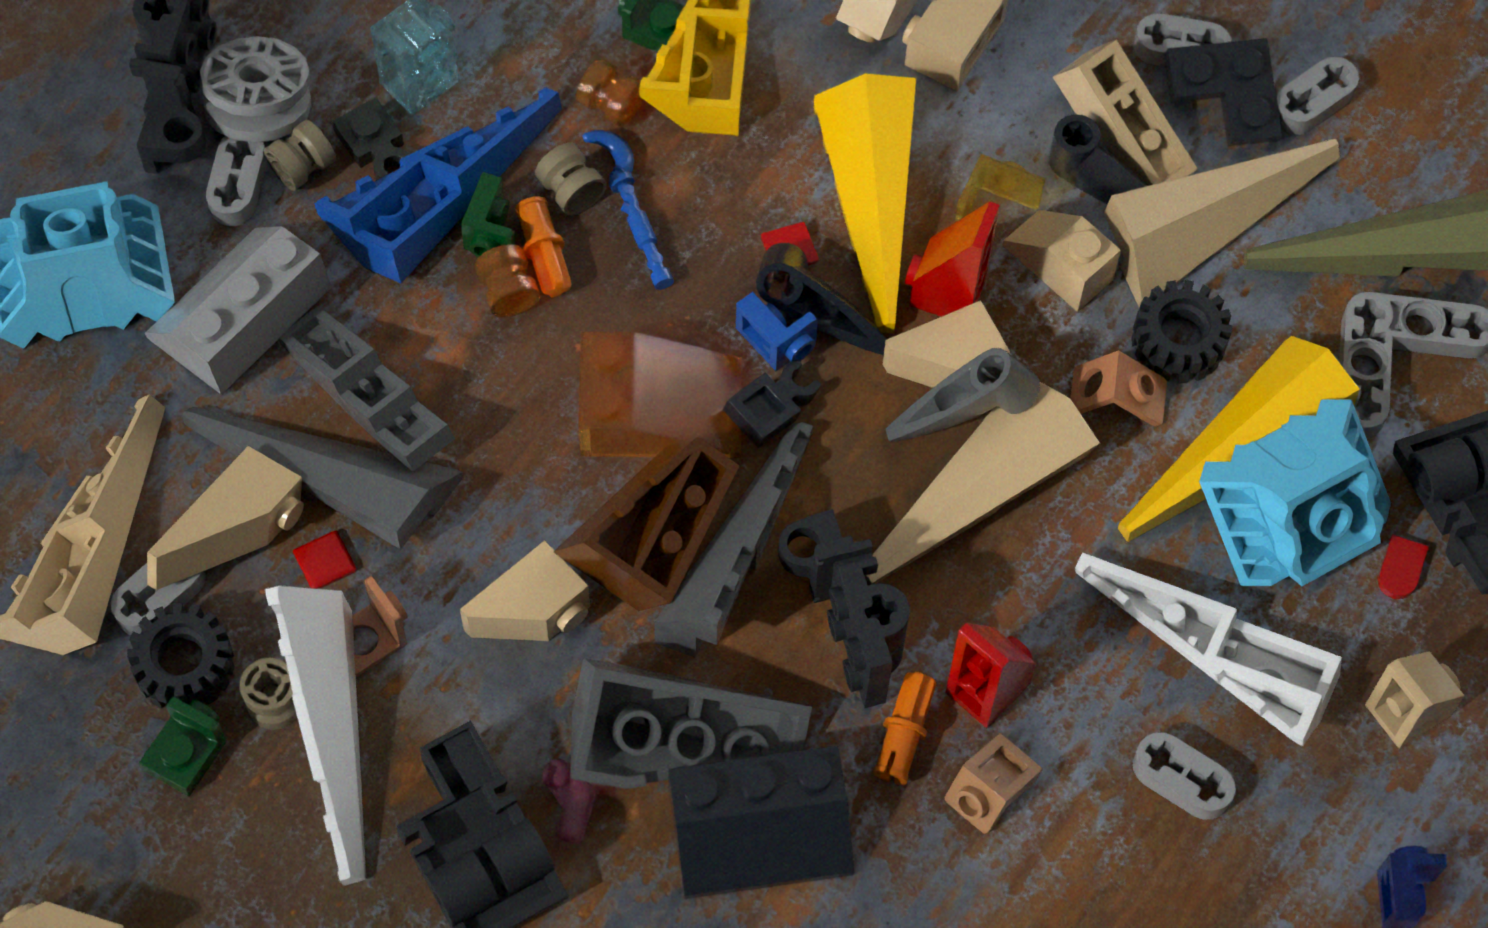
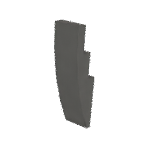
M317 306L278 339L281 345L358 424L411 471L416 470L455 439L448 424L418 402L411 386L382 365L375 350L321 307Z

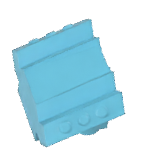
M108 181L17 198L16 206L12 209L10 217L0 219V338L24 349L37 332L60 342L65 335L104 326H116L123 330L136 313L157 322L175 303L158 205L135 194L116 197L115 192L109 188Z
M1321 399L1316 416L1290 415L1289 421L1274 432L1255 442L1252 441L1246 445H1235L1231 462H1205L1199 480L1241 586H1272L1288 576L1301 586L1308 584L1380 544V533L1383 524L1387 521L1391 501L1352 400Z

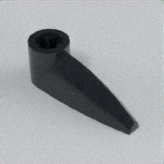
M1072 114L1058 121L1053 134L1049 164L1052 171L1060 178L1107 205L1112 195L1148 186L1120 159L1099 145L1100 130L1091 118Z
M778 243L765 251L756 279V289L764 301L773 304L778 310L797 320L811 312L818 319L817 330L862 349L884 355L885 341L888 338L847 298L824 280L808 271V259L798 246L790 243ZM782 270L789 273L791 276L789 278L788 275H785V278H781L776 276L774 272H776V274H779V271Z

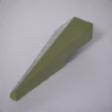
M1488 189L1245 249L1243 254L1244 269L1396 277L1400 276L1403 267L1488 271Z

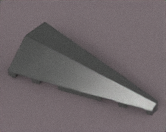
M197 407L189 408L181 415L184 425L236 457L249 446L302 477L301 496L313 504L319 499L400 550L426 515L429 513L435 516L463 479V472L454 468L425 462L416 470L411 471L391 453Z
M804 422L792 423L687 574L671 603L665 606L655 620L656 644L695 658L703 640L715 645L718 644L748 569L756 571L813 434L812 425Z

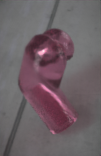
M561 758L552 759L544 766L542 779L563 808L555 836L569 843L580 844L583 842L595 802V791L589 782L570 778L571 762Z

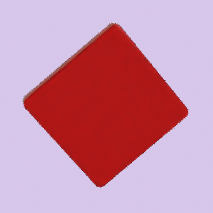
M799 222L761 234V240L766 251L772 245L790 243L798 246L805 253L808 259V266L819 261L805 222Z
M337 530L293 549V555L310 588L321 589L357 571Z

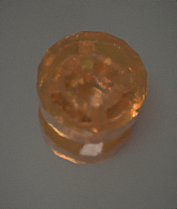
M603 58L597 59L587 69L576 92V101L590 110L600 109L604 112L605 118L618 127H624L632 120L644 99L640 97L641 81L632 75L626 77L620 75L617 67Z
M512 244L498 246L483 253L474 264L475 272L479 282L488 289L486 301L494 316L502 318L516 316L537 304L540 299V292L535 279L526 273L528 261L520 246Z

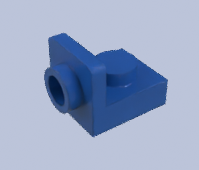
M751 292L736 303V329L775 371H778L790 361H802L814 349L817 338L818 319L811 312H808L787 328L786 320L781 312L771 303L765 305L754 292Z

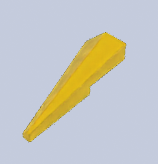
M688 0L677 18L676 29L666 45L662 44L656 56V63L648 77H643L640 82V97L687 132L738 136L751 0Z
M865 73L814 96L813 109L815 115L818 116L822 130L826 154L829 155L835 176V187L854 252L856 251L861 268L865 293H868L874 314V324L882 333L894 334L916 78Z
M1294 336L1289 337L1118 524V530L1125 540L1129 542L1202 502L1206 498L1199 480L1205 462H1231L1235 445H1246L1274 432L1289 421L1290 415L1316 416L1321 399L1352 400L1355 405L1360 390L1328 348Z

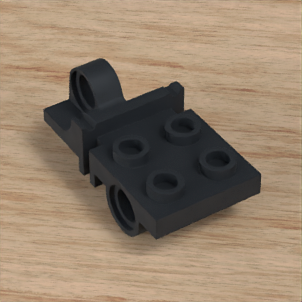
M135 0L133 3V16L142 44L136 43L134 48L136 59L131 58L129 66L132 76L143 77L148 92L143 107L145 120L136 144L145 172L158 174L161 162L187 163L193 161L205 149V134L200 119L195 115L190 96L192 92L198 93L200 90L201 62L205 50L211 51L216 40L217 25L216 21L211 20L209 15V0ZM178 137H191L182 143L170 142Z
M1487 410L1396 440L1392 453L1442 536L1450 533L1445 554L1452 566L1457 567L1462 563L1482 595L1488 594Z
M833 509L790 523L783 529L779 538L778 557L781 565L793 575L810 579L809 588L814 603L830 599L832 609L827 610L828 624L834 641L843 640L848 659L843 660V670L849 690L851 692H860L864 708L886 703L890 675L899 666L903 655L910 614L909 602L906 596L898 588L889 584L867 585L865 576L877 573L878 569L876 556L873 557L871 540L868 539L854 543L852 536L842 538ZM797 537H808L817 543L815 554L809 558H799L793 555L788 549V544Z
M471 720L420 747L423 764L443 800L398 824L397 833L404 846L416 839H421V843L411 848L410 854L450 927L515 928L566 899L568 893L554 870L555 867L550 854L533 824L523 815L514 793L512 792L498 799L497 795L506 790L507 780L499 772Z

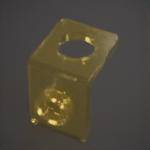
M981 154L959 198L955 222L969 214L981 189L1037 210L1042 201L1046 180L1043 177L1026 171L1017 163L1011 161L1002 162Z

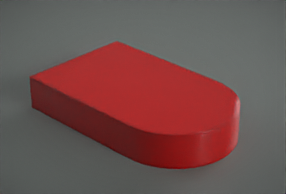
M1394 534L1391 535L1378 575L1379 588L1386 596L1393 599H1404L1414 592L1429 546Z

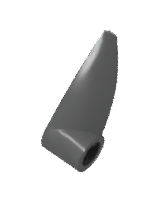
M1001 348L989 349L949 375L897 417L885 429L888 440L893 443L938 432L980 416L997 406L1009 414H1019L1026 411L1036 401L1040 391V380L1033 371L1007 351Z

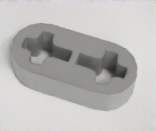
M1151 14L1145 16L1139 22L1133 44L1136 55L1142 61L1151 65L1166 67L1164 53L1168 48L1202 45V42L1210 44L1231 42V37L1226 29L1213 22L1167 14ZM1153 34L1162 35V45L1152 43Z
M1328 57L1286 84L1277 94L1281 130L1292 135L1304 134L1345 107L1352 100L1359 81L1356 67L1347 59ZM1326 78L1331 82L1338 79L1343 82L1342 87L1338 84H1332L1322 91ZM1307 100L1309 101L1305 113L1300 110L1291 113L1287 110L1289 104L1296 108Z
M225 136L218 145L206 189V200L213 219L219 224L238 226L246 223L253 216L267 168L263 142L234 140ZM243 150H250L251 155L245 156L241 170L237 169L234 157L240 156ZM233 186H237L240 199L234 200L231 207L223 206L222 200H228Z
M146 563L113 594L110 604L116 623L128 635H131L133 631L140 634L142 630L138 623L144 616L153 622L157 619L153 610L163 606L166 614L173 613L172 603L182 602L184 606L197 595L204 586L206 572H200L155 590L147 585ZM135 600L138 604L145 603L149 611L141 617L135 612L130 614L127 605Z
M1155 732L1146 736L1139 743L1133 758V770L1137 779L1145 786L1200 819L1212 820L1222 816L1228 810L1235 794V781L1231 773L1223 766L1168 733ZM1162 750L1170 755L1167 762L1170 767L1162 766L1159 771L1153 770L1149 766L1152 759L1150 755L1156 756ZM1208 781H1212L1218 785L1216 790L1218 797L1212 796L1205 802L1198 797L1200 792L1198 785L1205 786Z

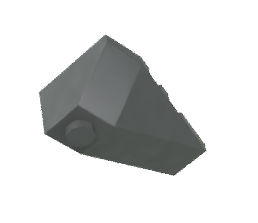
M583 658L572 710L570 778L629 789L646 786V783L668 780V769L802 751L804 749L812 706L642 668Z

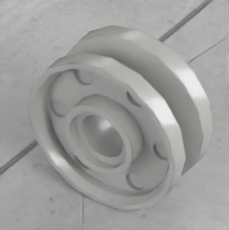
M256 36L238 38L222 44L205 57L200 69L203 107L206 120L217 132L234 140L247 142L271 141L291 134L296 126L308 118L311 110V96L308 87L310 83L309 69L306 58L296 47L279 39Z

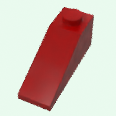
M989 201L931 237L923 256L914 254L905 278V284L912 286L911 307L942 317L979 301L986 283L999 204Z
M966 623L958 631L945 693L987 729L1031 684L1036 663L1032 660L1033 657L1029 649L1013 636L1006 638L995 627Z

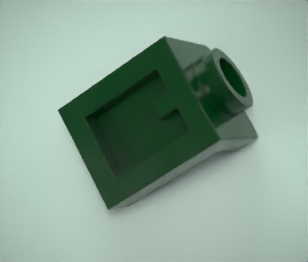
M620 0L617 14L622 17V38L658 52L662 44L666 45L676 29L677 18L685 5L673 0Z
M482 172L461 223L463 247L482 260L496 261L499 259L512 263L516 254L515 232L510 228L503 227L508 215L510 202L504 199L502 177Z
M172 697L166 705L170 718L139 761V765L142 771L190 797L227 740L218 722L220 717L214 710L197 700H191L188 705Z

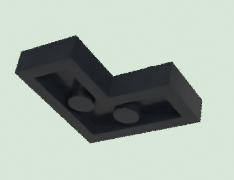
M1267 38L1176 47L1166 50L1164 60L1171 103L1221 98L1228 147L1276 142L1282 137Z

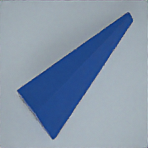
M544 88L539 91V100L515 112L507 106L496 112L495 122L475 132L469 126L456 131L400 159V168L376 181H373L367 175L356 181V191L334 202L327 196L319 199L314 203L317 214L364 268L402 283L465 215L482 172L500 177L562 110L559 92Z

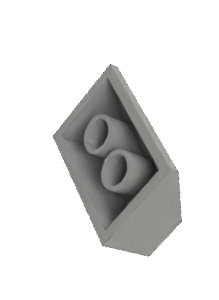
M283 226L255 228L145 332L146 337L222 395L332 288L321 255Z

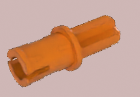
M533 196L520 201L516 205L515 213L519 218L526 244L523 247L524 254L533 262L541 291L555 298L569 291L572 285L562 254L564 240L561 235L555 232L547 207V200L544 197Z
M910 672L904 676L892 717H887L884 720L883 726L887 729L877 764L872 772L874 776L890 783L891 776H894V783L897 785H906L908 782V774L918 742L925 739L927 735V730L923 726L936 688V681L930 676L920 672Z

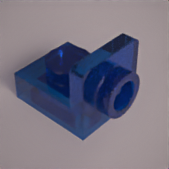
M1405 846L1395 849L1393 853L1387 856L1377 869L1382 928H1414L1420 921V918L1424 917L1426 911L1425 889L1423 884L1416 882L1435 881L1447 867L1446 854L1428 853V849L1423 846Z

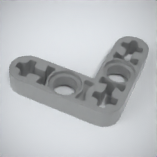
M1362 292L1353 296L1348 302L1341 320L1339 363L1360 389L1354 407H1356L1361 392H1369L1366 398V411L1371 416L1369 420L1359 419L1367 439L1378 434L1389 413L1392 349L1461 358H1479L1488 352V309L1474 304L1375 292ZM1361 311L1369 312L1371 320L1375 321L1369 338H1361L1364 332V319L1360 317ZM1412 315L1423 316L1431 322L1434 331L1428 335L1415 334L1409 330L1406 325V319ZM1446 320L1450 322L1447 330L1450 331L1448 337L1442 336ZM1466 324L1475 325V332L1480 334L1478 339L1470 338L1469 331L1464 329ZM1357 355L1370 356L1378 364L1379 372L1374 375H1362L1355 371L1351 364V359Z

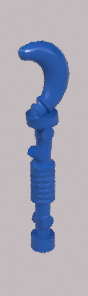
M592 130L584 133L582 137L585 142L604 147L614 157L616 165L613 171L610 172L608 185L612 192L620 193L624 200L620 211L629 214L627 222L638 248L644 250L648 260L647 266L653 272L650 277L655 289L662 290L670 287L674 283L670 269L663 265V256L658 253L655 246L658 240L646 212L640 210L639 202L632 186L635 183V179L631 174L635 160L630 145L621 136L611 131Z

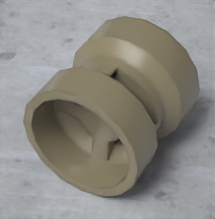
M307 119L292 130V136L287 140H276L264 149V155L272 170L284 185L292 191L308 181L309 174L314 170L323 171L337 161L335 152L325 135L314 123Z
M564 143L549 151L538 163L535 170V176L547 190H554L556 193V203L567 215H577L591 208L601 198L606 189V181L597 170L588 168L585 165L586 156L574 143Z
M263 658L251 663L245 669L240 679V693L252 721L258 726L269 730L283 729L289 726L298 717L292 698L293 691L287 664L275 658Z

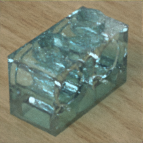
M408 0L370 27L380 84L411 115L417 113L459 82L456 62L459 55L453 40L455 26L449 14L441 6L435 5L433 7L427 0Z

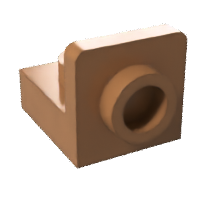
M999 733L963 764L945 795V801L978 830L987 834L995 827L1004 810L1036 782L1043 768Z

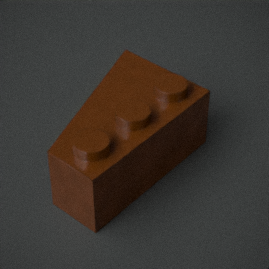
M699 436L666 446L553 552L637 611L670 604L739 465Z

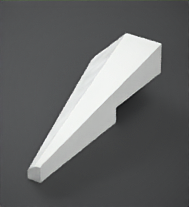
M1081 554L1075 567V572L1295 743L1301 746L1305 744L1319 725L1340 677L1342 657L1237 619L1236 608L1091 555Z
M276 586L265 589L268 605L272 607L277 616L281 635L278 644L281 655L285 656L293 691L292 698L313 779L320 783L327 814L323 818L327 832L331 833L339 870L337 871L339 880L343 886L366 880L352 609L342 591Z

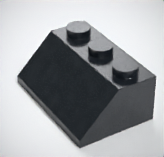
M838 746L668 769V791L684 899L854 875L848 799Z

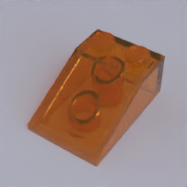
M581 332L578 420L580 456L655 457L666 446L699 436L728 458H741V429L723 411L726 401L741 390L742 358L636 332Z

